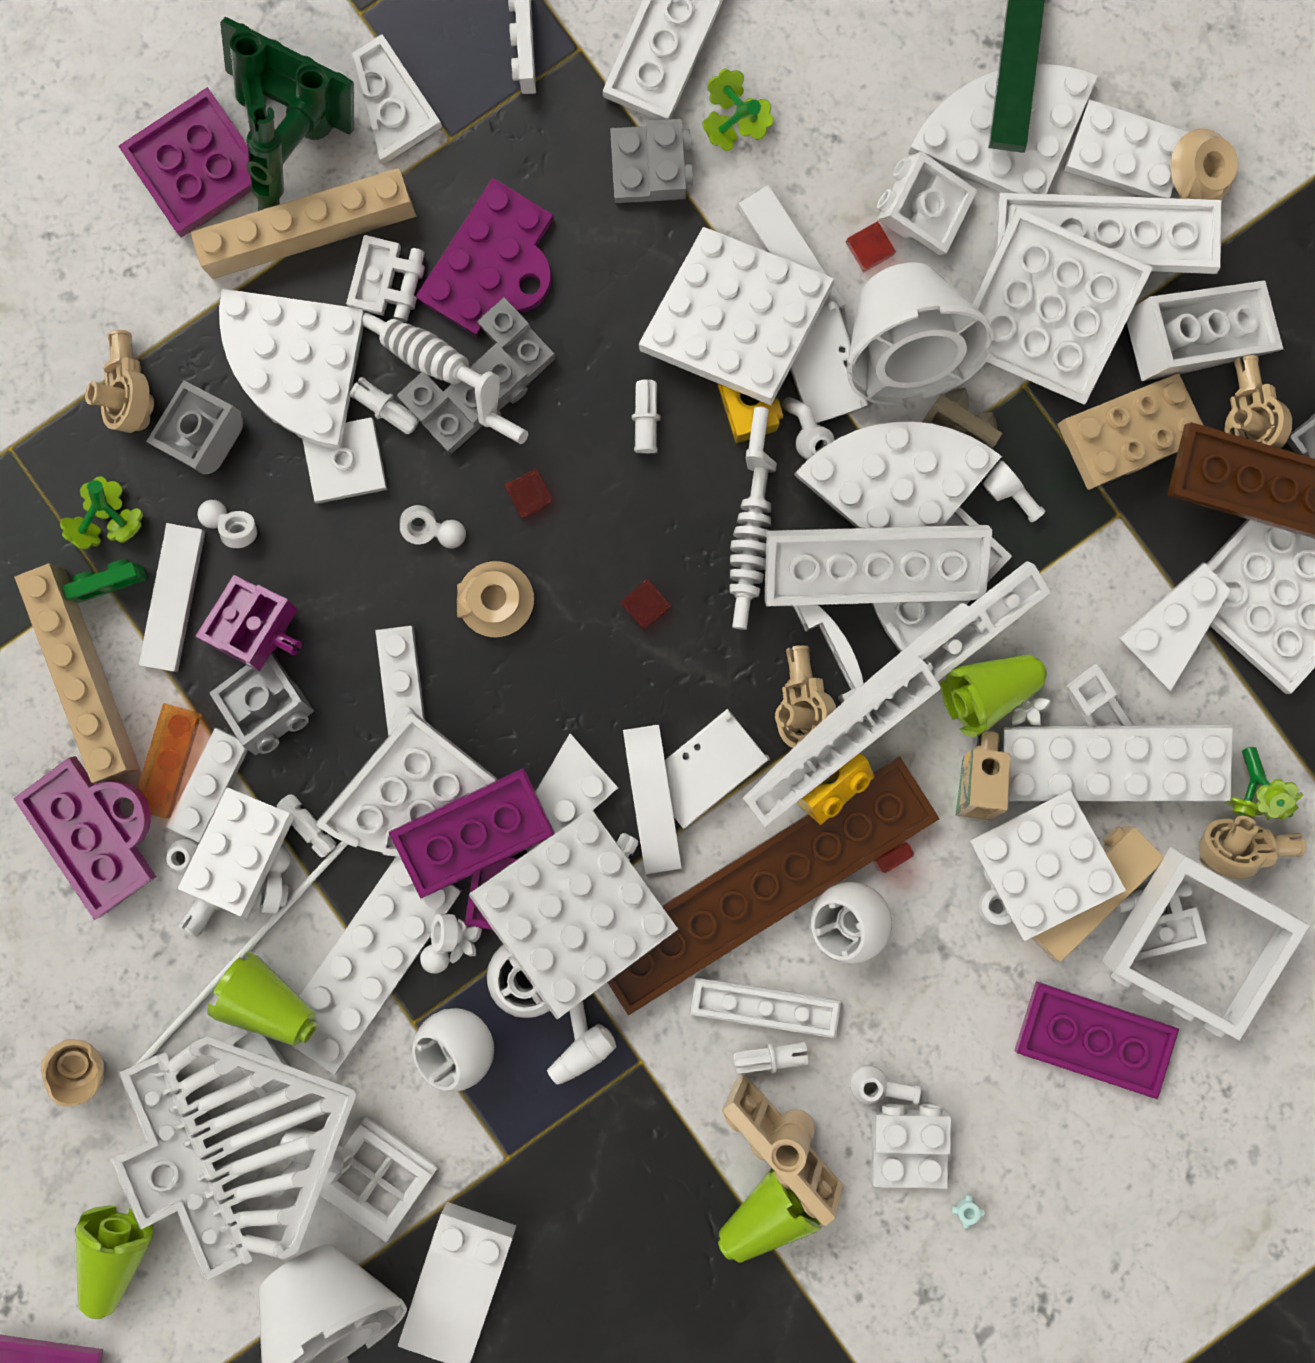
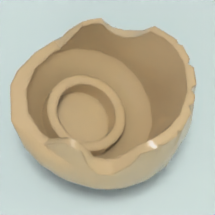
M67 1039L51 1047L41 1062V1073L49 1097L60 1106L71 1107L89 1101L96 1094L104 1080V1062L100 1053L91 1044L82 1040Z

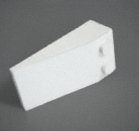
M1265 281L1151 296L1135 305L1126 321L1141 381L1170 377L1177 373L1183 374L1235 362L1238 358L1243 360V356L1246 355L1261 356L1283 350Z
M449 1202L446 1203L440 1215L398 1347L444 1363L471 1362L516 1225Z

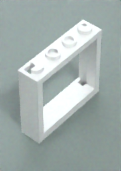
M1170 847L1102 962L1113 971L1110 977L1120 984L1130 988L1132 983L1143 988L1141 993L1153 1002L1161 1005L1163 1000L1174 1005L1172 1010L1181 1017L1191 1022L1194 1017H1197L1205 1022L1203 1027L1216 1036L1223 1038L1225 1034H1228L1240 1041L1310 925ZM1185 875L1196 879L1279 925L1224 1016L1213 1012L1131 967Z

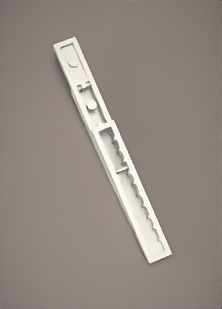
M1026 561L970 606L964 603L959 604L894 657L816 726L742 798L760 823L766 827L941 689L938 683L940 679L1049 595L1051 592L1036 566Z

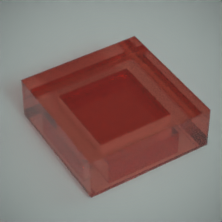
M878 221L848 237L846 240L848 248L863 273L894 256L896 252Z
M537 469L504 485L521 518L553 503Z
M648 578L620 602L643 630L671 607L669 602Z
M902 842L872 862L878 871L887 873L914 857V852L907 842Z

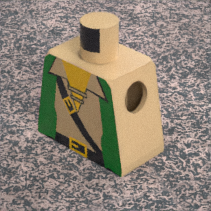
M986 731L977 736L976 749L970 750L963 757L955 816L992 821L1007 811L1010 754L998 752V733Z

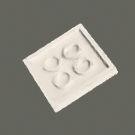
M1070 790L970 841L1023 942L1126 891Z

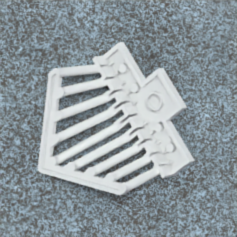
M208 1036L192 1042L171 1060H169L166 1052H163L118 1072L146 1138V1142L111 1158L139 1229H143L176 1212L205 1281L240 1263L247 1264L253 1261L249 1251L280 1259H286L298 1253L356 1097L355 1091ZM207 1055L218 1059L216 1062L178 1082L176 1075L179 1071L199 1056ZM236 1067L254 1072L187 1104L185 1097L194 1090L227 1074ZM271 1080L289 1085L199 1125H196L194 1119L207 1111L262 1087ZM309 1093L323 1098L205 1147L203 1140L290 1101L297 1100ZM329 1113L324 1128L310 1135L214 1168L212 1164L245 1146ZM310 1150H315L309 1168L225 1190L222 1188V1185L245 1173ZM301 1187L295 1205L285 1209L232 1212L230 1207L248 1199ZM287 1225L281 1241L243 1234L240 1229L249 1226Z

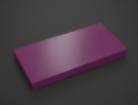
M524 768L388 832L420 899L547 840L555 834Z
M1036 981L1014 1051L1018 1054L1158 1100L1179 1028Z

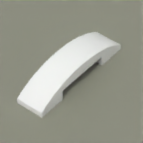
M793 605L806 632L817 626L820 627L850 688V691L838 696L842 704L864 684L853 650L837 624L820 606Z
M1097 664L1091 666L1066 685L1071 701L1085 726H1133L1114 698L1117 693Z
M659 725L623 730L645 874L682 869Z

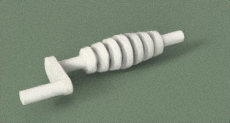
M368 312L363 314L362 325L380 335V343L411 368L454 385L463 381L474 387L480 424L485 427H491L519 444H523L527 440L528 431L496 414L500 390V377L490 371L481 375L470 369L466 357L429 331L396 319L385 322Z
M765 407L754 408L749 449L746 450L745 457L747 468L754 471L751 496L748 499H743L741 509L748 512L739 513L737 519L739 524L745 526L735 527L733 533L734 537L741 540L731 541L730 547L731 551L738 553L730 556V564L740 568L730 570V579L738 582V584H730V593L735 595L736 598L732 628L740 630L747 629L750 601L758 597L760 593V588L753 586V584L762 583L764 574L755 570L766 569V559L761 558L766 556V544L762 542H767V531L769 530L763 528L771 526V517L763 513L771 512V503L766 501L765 493L768 473L776 472L777 463L763 452L769 409Z

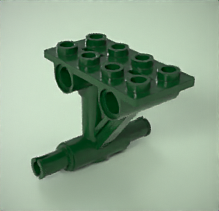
M224 17L220 22L225 71L233 76L236 100L239 104L246 107L250 129L247 135L249 161L246 164V168L250 174L252 193L258 198V211L280 204V197L284 193L283 164L304 137L311 140L322 139L330 133L333 127L349 135L353 132L354 82L342 73L335 72L315 62L312 58L303 56L274 39L267 38L250 29L245 24ZM268 98L287 107L286 116L276 129H274L275 116L273 109L269 107L266 112L265 102Z

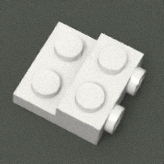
M921 151L908 158H902L896 165L893 176L897 180L892 190H886L878 201L877 208L881 212L877 221L904 239L913 237L936 254L943 255L947 253L977 190Z
M894 1103L883 1104L882 1109H872L871 1184L873 1187L947 1189L948 1154L951 1155V1116L947 1111L942 1110L941 1106L934 1104L919 1105V1110H905L904 1105Z

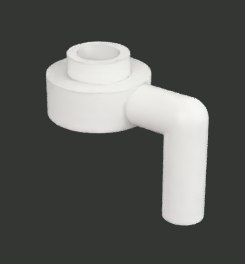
M792 397L784 399L782 403L783 409L797 416L802 426V430L796 439V448L800 456L808 460L823 447L835 441L830 430L816 424L811 408L807 404ZM822 440L821 447L816 451V443Z

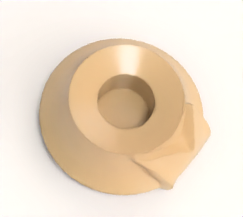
M1195 129L1185 134L1175 146L1170 168L1172 181L1179 193V199L1221 200L1231 188L1238 169V158L1233 146L1217 132L1209 129Z
M501 561L485 562L473 568L464 577L462 582L457 584V617L462 618L472 630L488 637L510 635L519 630L531 615L534 604V593L531 583L526 575L512 564Z

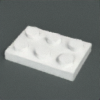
M1089 99L1085 105L1064 171L1141 197L1170 198L1174 187L1170 168L1172 154L1179 140L1188 132Z
M227 787L178 889L247 919L295 816Z

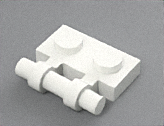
M364 235L346 303L347 306L384 316L387 303L395 304L397 306L393 318L407 322L410 310L415 308L417 298L414 296L418 279L423 277L425 267L422 265L425 252L420 249L411 248L409 259L399 258L401 251L399 243ZM395 272L404 274L400 291L391 289Z
M1187 881L1180 883L1166 907L1167 913H1163L1134 961L1207 943L1198 908L1191 906L1182 909L1180 898L1192 895L1190 884ZM1142 890L1133 891L1117 907L1118 912L1123 913L1133 910L1143 893Z

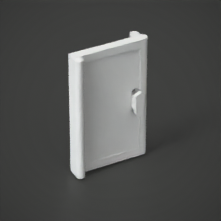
M830 302L822 307L790 368L800 400L811 408L816 424L871 405L870 401L858 396L849 384L847 363L851 343L837 302Z
M728 709L665 760L673 816L683 829L687 828L770 760L769 756L762 752Z

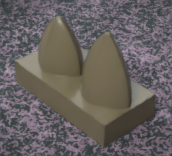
M966 388L956 389L945 395L940 394L922 423L951 428L969 435L991 449L1002 435V432L997 430V422L993 412L980 413L975 416L968 411L969 398Z

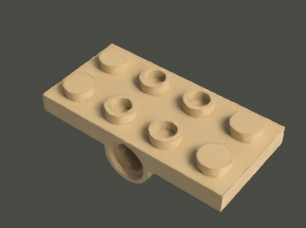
M1177 373L1068 417L1057 425L1087 489L1090 490L1123 475L1134 473L1177 453L1184 425L1190 422L1203 425L1180 374Z
M744 1074L734 1082L722 1109L728 1125L736 1132L740 1131L750 1142L753 1153L760 1160H766L774 1169L780 1184L786 1189H791L800 1199L804 1211L810 1217L817 1218L825 1227L836 1218L843 1184L811 1149L815 1133V1123L812 1117L805 1111L798 1109L789 1110L781 1115L749 1077Z

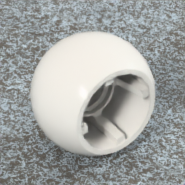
M846 882L830 887L819 896L812 910L810 926L816 944L828 957L846 964H859L873 959L884 949L891 934L892 917L886 901L876 890L864 884Z
M503 944L492 956L487 971L488 989L495 1003L506 1013L515 1017H537L550 1011L534 987L526 989L518 985L516 974L521 969ZM509 960L513 969L509 973L507 984L505 985L503 971L506 961ZM526 998H533V1000H525Z
M460 1008L444 1009L431 1015L419 1027L413 1041L412 1053L418 1071L430 1085L443 1091L455 1092L472 1087L487 1074L494 1057V1042L486 1024L474 1013Z

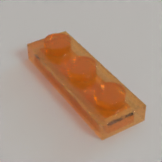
M163 703L137 787L145 796L151 815L165 819L171 818L202 713Z

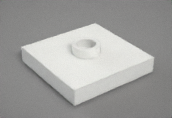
M372 417L345 423L340 449L321 446L303 439L315 503L319 504L388 490L375 422Z

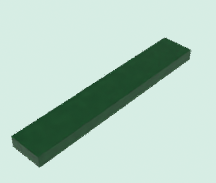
M1007 0L988 148L1025 153L1028 142L1045 0Z

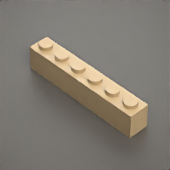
M396 168L190 233L200 266L212 279H216L417 216L400 168Z
M48 563L15 576L14 578L91 783L115 780L140 770L77 602L66 600L62 585L70 583L66 570Z

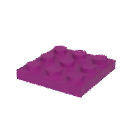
M208 87L118 146L181 238L252 191L250 174L246 168V164L249 161L247 144Z

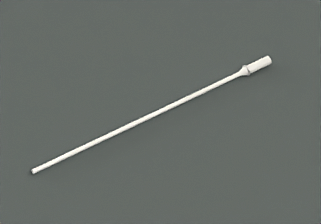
M341 841L287 899L285 907H280L278 912L272 915L136 1064L151 1058L215 989L232 963L239 957L241 959L245 957L246 952L250 951L343 851L348 845L347 843Z

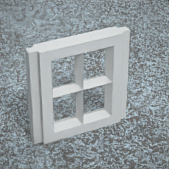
M366 1116L344 1148L353 1151L355 1155L363 1142L366 1141L387 1156L376 1174L353 1158L351 1166L371 1179L360 1197L337 1181L341 1175L328 1171L319 1195L380 1239L387 1242L438 1166ZM393 1161L415 1176V1179L404 1194L382 1179V1176ZM377 1184L399 1199V1202L388 1217L366 1202Z

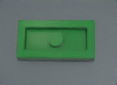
M123 559L108 564V570L97 574L94 571L77 574L72 577L74 582L62 585L66 600L82 603L148 580L144 567L137 563L129 562L128 559Z

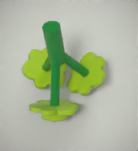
M727 68L722 69L719 72V76L712 77L708 81L707 90L711 93L709 101L713 105L719 104L724 109H728L735 104L737 106L736 111L730 118L726 115L719 116L717 112L712 111L708 118L702 122L703 129L707 133L711 144L714 146L719 145L724 151H730L734 146L733 142L737 140V134L733 130L734 124L740 125L738 130L742 136L750 135L755 140L764 138L767 128L774 124V117L770 114L772 109L770 102L766 99H759L757 101L753 98H748L743 102L740 97L744 93V88L741 86L744 82V75L739 70L731 72Z
M99 476L93 481L83 484L80 489V494L85 499L83 508L88 511L85 517L63 518L60 522V527L64 530L62 536L66 540H69L80 549H88L91 545L98 546L101 542L99 538L100 528L91 523L95 515L101 519L112 518L107 525L109 530L107 538L111 541L117 540L122 543L138 532L141 527L140 520L143 517V512L140 509H133L131 511L125 509L118 514L115 510L122 507V500L119 498L122 494V487L118 482H107L104 477Z
M1248 747L1242 750L1251 779L1244 800L1231 797L1230 801H1225V804L1233 807L1232 812L1234 814L1248 816L1252 819H1255V815L1262 816L1263 814L1266 815L1265 818L1267 820L1277 817L1283 820L1287 817H1292L1299 808L1296 802L1304 796L1303 793H1298V787L1293 782L1284 783L1282 779H1275L1270 783L1265 775L1257 748ZM1261 784L1262 786L1256 792V797L1259 800L1256 804L1252 802L1257 785Z

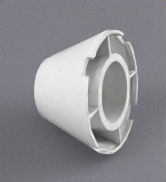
M915 262L891 266L874 275L861 290L847 363L849 384L858 396L878 404L902 405V398L922 395L923 400L934 398L958 387L982 368L991 355L989 347L991 341L994 340V333L988 319L932 267Z
M323 1245L316 1247L279 1267L259 1286L262 1363H349L347 1356L364 1344L369 1349L380 1341L402 1320L407 1312V1308L401 1298L335 1246Z

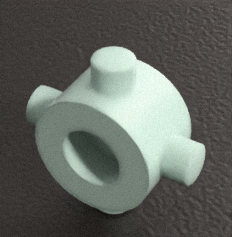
M966 1195V1199L960 1200L956 1207L952 1206V1214H957L963 1223V1228L970 1229V1226L977 1223L980 1217H984L985 1214L984 1210L979 1209L973 1201L972 1195Z

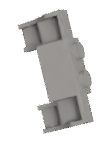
M504 297L477 321L478 325L493 340L495 345L470 367V369L481 375L490 371L500 377L496 413L499 416L501 415L499 410L509 401L513 404L521 399L528 390L526 386L556 359L552 350L530 328L529 323ZM421 372L397 394V397L450 455L483 426L478 420L475 388L463 381L455 385L451 384L442 391L427 374Z

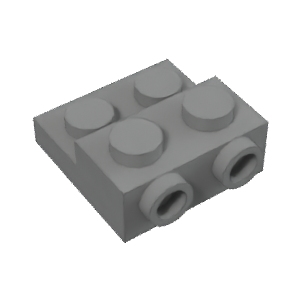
M682 118L646 120V126L610 128L615 203L686 199V186H693L692 164L684 163V151H690L691 146L690 129H682Z
M273 653L270 654L260 672L246 665L209 693L241 745L254 755L273 751L279 744L278 738L288 731L295 732L305 727L309 720L308 716L314 712L298 685L289 678Z

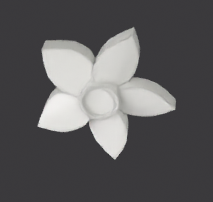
M1033 694L1013 710L1016 713L1012 717V725L1015 726L1028 720L1032 725L1041 726L1040 714L1051 705L1050 700L1044 698L1035 699Z
M460 919L457 921L462 925V940L460 944H456L455 949L450 954L451 963L459 960L463 952L470 957L476 956V948L473 943L480 938L481 928L464 925V921Z

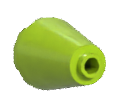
M1030 654L959 665L946 675V680L940 682V691L951 719L959 718L964 725L959 730L972 738L986 732L1039 691L1045 684L1047 671L1043 662Z
M248 951L246 952L247 960H243L240 957L236 959L224 973L213 991L219 997L215 1006L210 1003L208 1004V1016L216 1021L293 1046L298 1045L301 1041L307 1043L318 1026L314 1022L316 1013L258 955Z
M771 1168L720 1229L718 1245L727 1259H734L741 1263L819 1231L822 1226H820L821 1223L817 1218L810 1217L804 1211L797 1195L791 1189H786L780 1184L774 1169Z
M117 1206L94 1207L83 1212L76 1225L78 1308L91 1319H102L115 1312L152 1241L153 1224L139 1229L130 1208L127 1215L116 1212Z

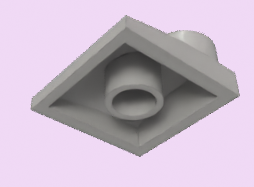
M183 380L146 442L202 474H210L221 466L243 428L241 411L233 405Z

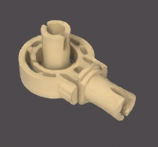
M113 330L107 335L110 361L103 367L106 384L91 381L86 388L85 399L87 404L101 406L103 421L109 429L127 433L141 431L147 428L150 423V415L154 408V398L149 394L148 381L145 375L141 373L140 362L133 359L131 333L126 330Z
M1243 356L1244 364L1238 358L1235 360L1234 366L1236 367L1240 389L1235 393L1236 397L1230 398L1232 410L1229 412L1225 422V432L1246 439L1248 437L1250 440L1281 449L1291 434V413L1284 403L1277 400L1273 385H1262L1258 356Z
M804 645L786 649L790 680L785 684V687H782L784 699L775 712V720L780 737L792 748L836 709L833 699L824 692L823 679L813 678L810 650L808 646ZM800 729L805 735L797 733V731Z
M1238 816L1235 820L1218 819L1207 826L1199 841V859L1202 865L1210 867L1223 876L1233 879H1247L1256 875L1260 868L1273 867L1278 857L1303 856L1306 851V841L1301 839L1303 835L1300 833L1273 835L1270 830L1263 829L1262 826H1254L1256 821L1248 816Z

